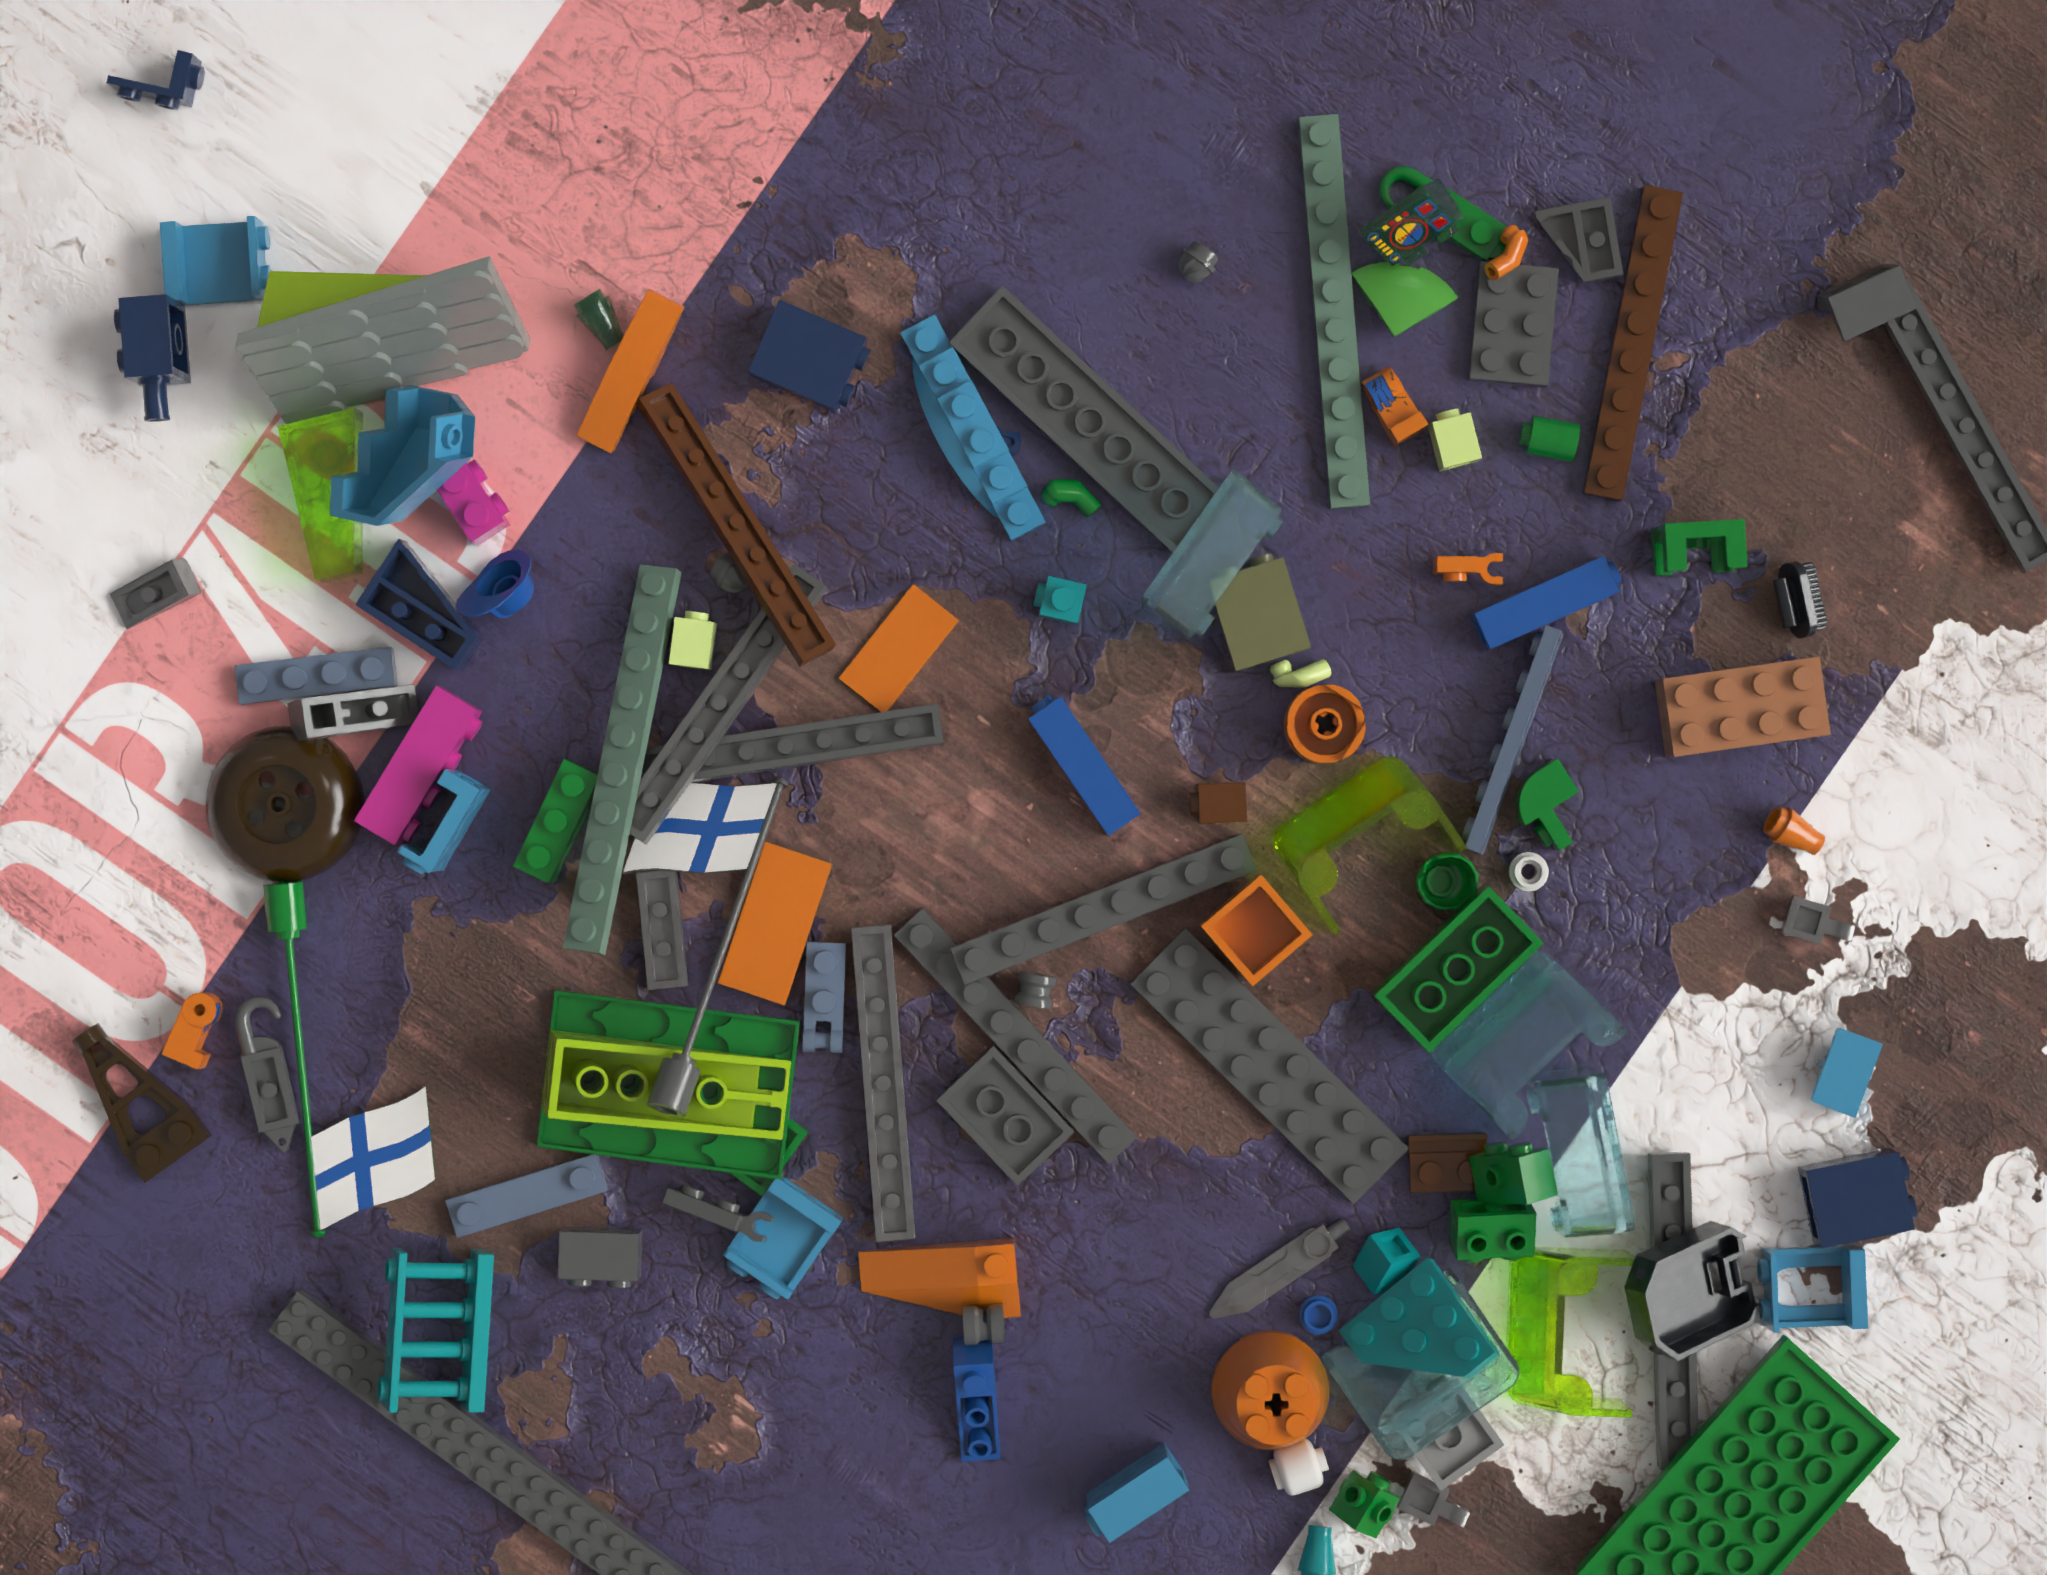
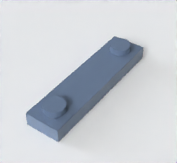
M590 1154L461 1194L445 1201L456 1237L459 1238L608 1191L609 1188L599 1156Z

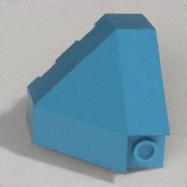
M413 385L386 389L384 428L359 432L357 472L331 476L330 516L374 526L403 521L473 457L475 415L460 396Z

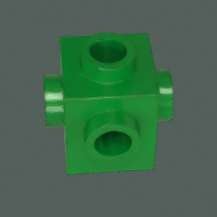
M1352 1470L1349 1477L1341 1484L1339 1493L1330 1506L1329 1511L1354 1530L1376 1539L1383 1526L1392 1518L1394 1508L1401 1498L1388 1489L1391 1483L1376 1472L1370 1471L1367 1476Z

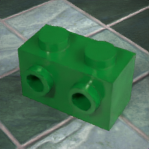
M1477 1199L1450 1200L1449 1244L1456 1260L1476 1263L1483 1259L1491 1258L1515 1261L1522 1257L1535 1256L1537 1213L1532 1204L1478 1202Z

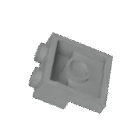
M1441 1376L1433 1381L1426 1388L1429 1395L1418 1403L1414 1399L1404 1402L1394 1411L1397 1418L1391 1421L1440 1491L1504 1446L1502 1440L1455 1376L1450 1380L1446 1376Z

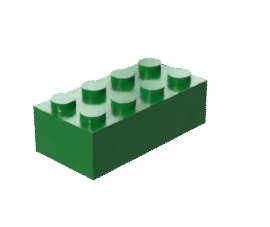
M1482 885L1474 897L1470 898L1450 915L1370 994L1425 1051L1430 1053L1544 943L1489 886Z

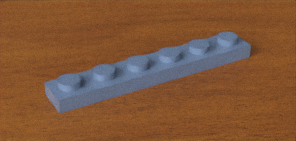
M1546 625L1543 634L1537 632L1533 639L1529 655L1535 657L1530 671L1523 669L1516 686V692L1521 693L1516 708L1510 706L1506 713L1502 728L1508 730L1503 744L1496 743L1489 760V765L1494 767L1489 782L1482 781L1475 799L1476 803L1481 804L1475 819L1469 817L1462 834V839L1467 841L1465 848L1480 855H1483L1563 638V633L1559 629Z

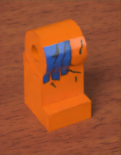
M1389 366L1361 381L1362 389L1372 405L1371 408L1394 447L1424 430L1429 425L1421 411H1418L1395 372Z
M210 992L195 993L187 997L161 1055L197 1070L206 1068L211 1053L202 1050L211 1026L222 1017L223 1004L220 998Z

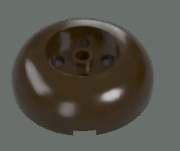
M274 726L246 735L222 755L208 782L205 801L206 817L216 844L235 866L260 879L273 882H296L307 880L323 873L332 866H335L348 853L361 829V825L354 820L364 805V792L361 779L348 759V755L329 738L298 741L291 726ZM265 771L271 772L275 777V783L270 788L262 787L260 776ZM303 782L309 783L313 788V794L308 799H302L297 793L298 786ZM276 798H284L286 801V807L281 812H279V807L275 805ZM254 809L261 810L264 815V821L259 826H254L249 821V814ZM291 820L299 821L302 826V832L297 837L290 836L286 831V826Z

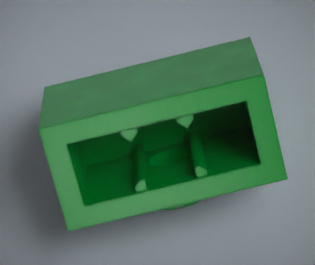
M1506 1141L1486 1144L1483 1146L1484 1152L1469 1156L1478 1202L1528 1205L1558 1195L1549 1148H1533L1531 1142L1507 1146Z

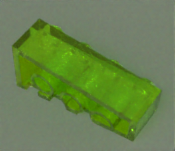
M350 408L277 426L315 580L327 583L363 574V523L330 516L331 476L357 472L359 432H362L363 412L356 408Z

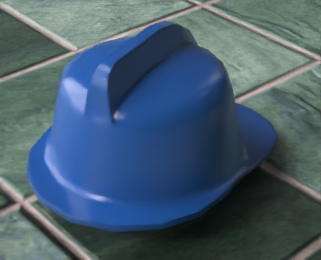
M520 549L509 550L492 559L457 599L455 608L458 614L464 617H476L490 613L497 618H507L522 609L530 601L534 593V582L529 574L531 558L528 553Z

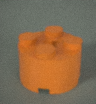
M1330 684L1316 685L1297 694L1289 703L1283 720V733L1291 749L1301 758L1318 764L1334 763L1349 757L1360 746L1366 731L1365 716L1359 700L1347 689ZM1328 714L1331 717L1329 724L1334 728L1332 732L1324 731L1320 734L1317 731L1319 725L1315 722L1316 717H1325Z

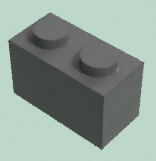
M562 1228L559 1231L558 1279H568L569 1286H591L592 1280L607 1281L608 1287H631V1281L637 1282L641 1277L643 1229Z

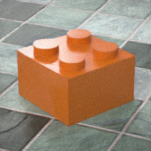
M1261 874L1254 876L1199 924L1251 986L1259 982L1313 935Z

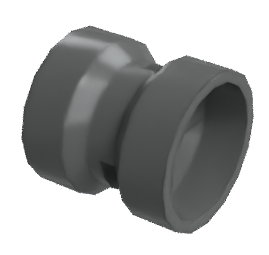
M991 1304L987 1309H979L975 1305L963 1306L965 1346L977 1345L980 1341L988 1340L992 1344H1005L1003 1304Z

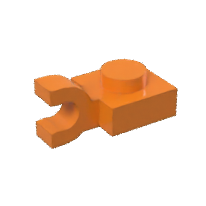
M1493 553L1485 557L1437 556L1433 558V575H1443V582L1467 581V575L1478 574L1481 581L1487 585L1501 586L1503 585V577L1489 575L1487 567L1491 562H1502L1503 553Z

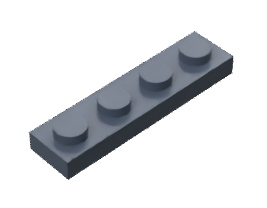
M393 647L235 665L238 699L241 705L398 686Z

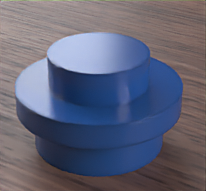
M1313 1295L1305 1299L1301 1304L1299 1320L1306 1331L1316 1335L1326 1334L1335 1327L1338 1321V1310L1330 1298L1324 1295Z

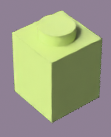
M1452 409L1436 414L1437 421L1428 425V430L1439 472L1475 463L1482 459L1471 412L1460 415L1459 409Z
M685 611V618H674L669 657L670 665L705 670L712 669L717 623L708 621L709 614Z

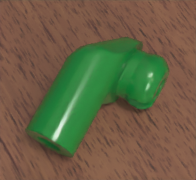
M1053 479L1046 484V488L1041 493L1042 500L1048 506L1055 507L1060 502H1073L1087 518L1101 506L1078 480Z

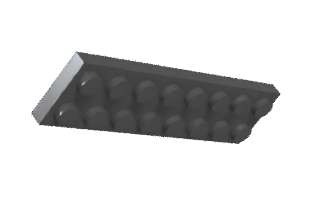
M1003 285L949 342L957 353L1177 559L1232 501Z
M1186 928L1130 982L1171 1025L1353 1204L1409 1149Z

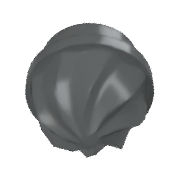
M1193 241L1189 248L1184 247L1181 251L1178 263L1179 271L1185 280L1201 282L1209 275H1213L1215 272L1214 265L1219 259L1204 245Z
M725 553L713 566L710 578L716 582V587L721 591L735 593L748 587V583L730 554Z

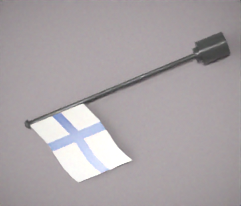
M777 777L772 784L737 787L690 783L648 844L645 845L635 838L625 864L623 874L649 870L696 874L746 871L682 1054L673 1053L672 1058L665 1057L662 1059L647 1105L661 1113L683 1118L688 1110L701 1072L699 1068L694 1066L696 1061L689 1057L782 790L783 788H788V782L783 777Z

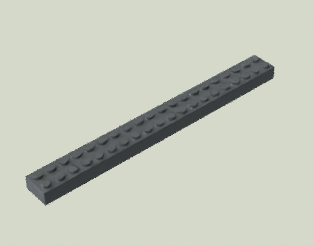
M303 1288L296 1292L268 1330L600 1575H693L474 1413L467 1412L452 1397H398L397 1413H389L382 1405L383 1401H378L377 1398L378 1378L384 1377L386 1349ZM403 1361L400 1362L399 1381H429Z

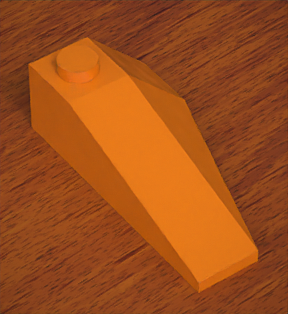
M1014 1238L858 1251L861 1291L959 1315H963V1306L975 1305L979 1309H987L991 1304H1003L1004 1318L1021 1317Z

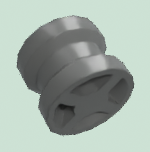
M1019 971L1018 981L1021 984L1019 992L1015 994L1014 1003L1052 1009L1053 1000L1050 997L1051 988L1056 985L1057 977Z

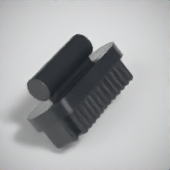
M1797 561L1785 563L1779 569L1778 579L1773 580L1783 628L1789 627L1792 634L1797 638L1813 636L1816 631L1826 629L1825 624L1828 623L1826 611L1824 610L1825 607L1822 605L1821 592L1819 591L1820 586H1818L1819 581H1817L1818 576H1816L1817 568L1813 566L1812 562L1803 564Z

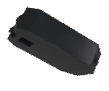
M1709 1221L1637 1254L1624 1286L1635 1338L1648 1346V1349L1654 1354L1679 1361L1752 1326L1762 1304L1755 1302L1751 1282L1742 1280L1738 1258L1745 1255L1742 1239L1748 1236L1730 1226ZM1714 1262L1717 1263L1721 1285L1715 1288L1709 1264Z

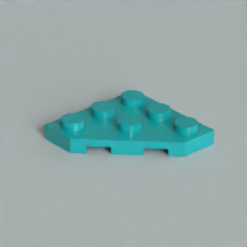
M1426 1258L1339 1330L1358 1360L1366 1364L1471 1378L1500 1355L1435 1261L1430 1258Z

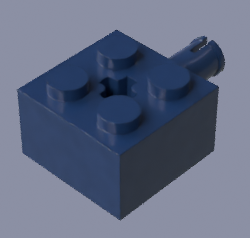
M167 294L118 298L119 309L114 310V325L117 333H121L122 349L117 350L119 371L124 373V378L143 387L144 421H168L170 416L167 385L191 383L185 305Z

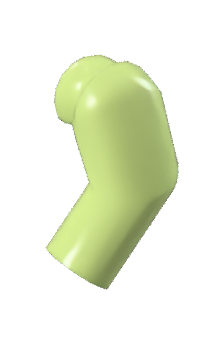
M1324 659L1292 671L1288 660H1283L1270 667V672L1274 676L1272 681L1279 687L1305 688L1331 676L1330 666Z

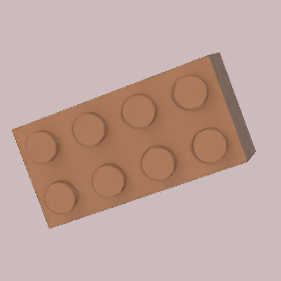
M1820 656L1654 680L1665 758L1831 735Z

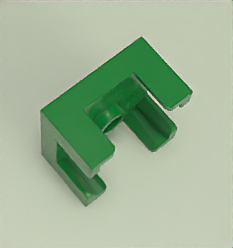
M1745 519L1666 523L1651 529L1653 576H1669L1674 571L1686 570V549L1710 548L1711 570L1714 573L1733 572L1735 568H1746Z

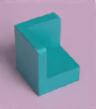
M1395 1228L1369 1235L1353 1267L1372 1294L1376 1295L1386 1292L1412 1271L1421 1256L1402 1230Z

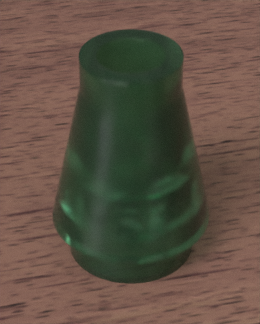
M598 289L573 305L578 312L575 316L602 343L606 350L621 342L624 334L609 295L605 297L601 289Z

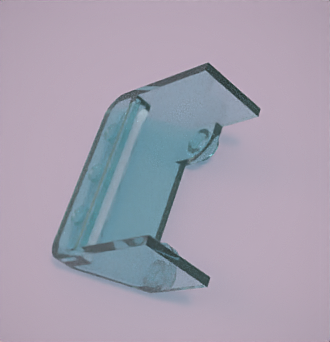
M1232 469L1145 591L1137 606L1186 641L1194 633L1202 637L1215 618L1209 612L1263 536L1271 540L1284 522L1278 516L1282 508L1246 477Z
M1588 1065L1526 1076V1084L1533 1089L1527 1091L1531 1114L1538 1113L1540 1120L1544 1123L1558 1192V1198L1555 1201L1556 1207L1550 1208V1217L1554 1231H1557L1564 1238L1620 1234L1634 1231V1214L1610 1091L1604 1073Z

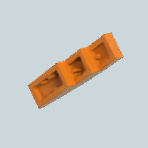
M651 289L646 292L608 366L576 436L609 453H613L616 450L630 416L635 413L638 407L636 404L639 398L642 397L650 378L655 375L685 308L684 306Z

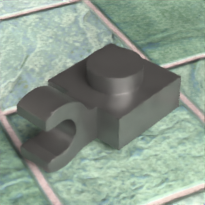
M1791 896L1780 933L1821 945L1824 934L1845 941H1851L1855 926L1829 919L1832 909L1830 906Z
M1415 1471L1412 1472L1397 1505L1398 1509L1433 1526L1439 1515L1464 1527L1470 1515L1468 1509L1446 1500L1450 1491L1448 1487L1440 1491L1433 1480Z

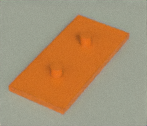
M765 841L718 981L719 984L784 1006L786 1005L832 863Z

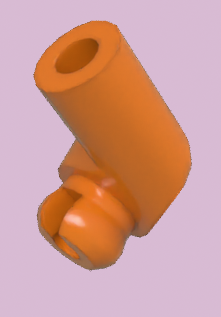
M1509 225L1502 231L1500 240L1503 244L1507 245L1504 252L1485 264V273L1491 280H1498L1517 268L1521 263L1528 243V237L1526 232L1519 230L1516 225Z

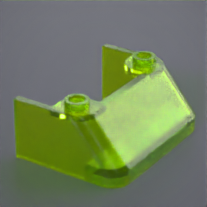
M1383 757L1279 825L1273 833L1272 846L1275 853L1327 931L1334 936L1340 933L1341 930L1320 900V897L1335 887L1338 880V870L1329 853L1392 811H1395L1404 825L1413 829H1422L1434 823L1452 851L1462 852L1467 848L1432 794L1406 763L1397 757Z
M1535 1247V1256L1522 1257L1519 1260L1510 1261L1505 1389L1513 1401L1520 1405L1567 1415L1632 1418V1409L1622 1399L1593 1398L1592 1388L1583 1377L1574 1374H1562L1565 1296H1583L1588 1294L1597 1283L1598 1265L1632 1266L1635 1259L1633 1254L1627 1250Z

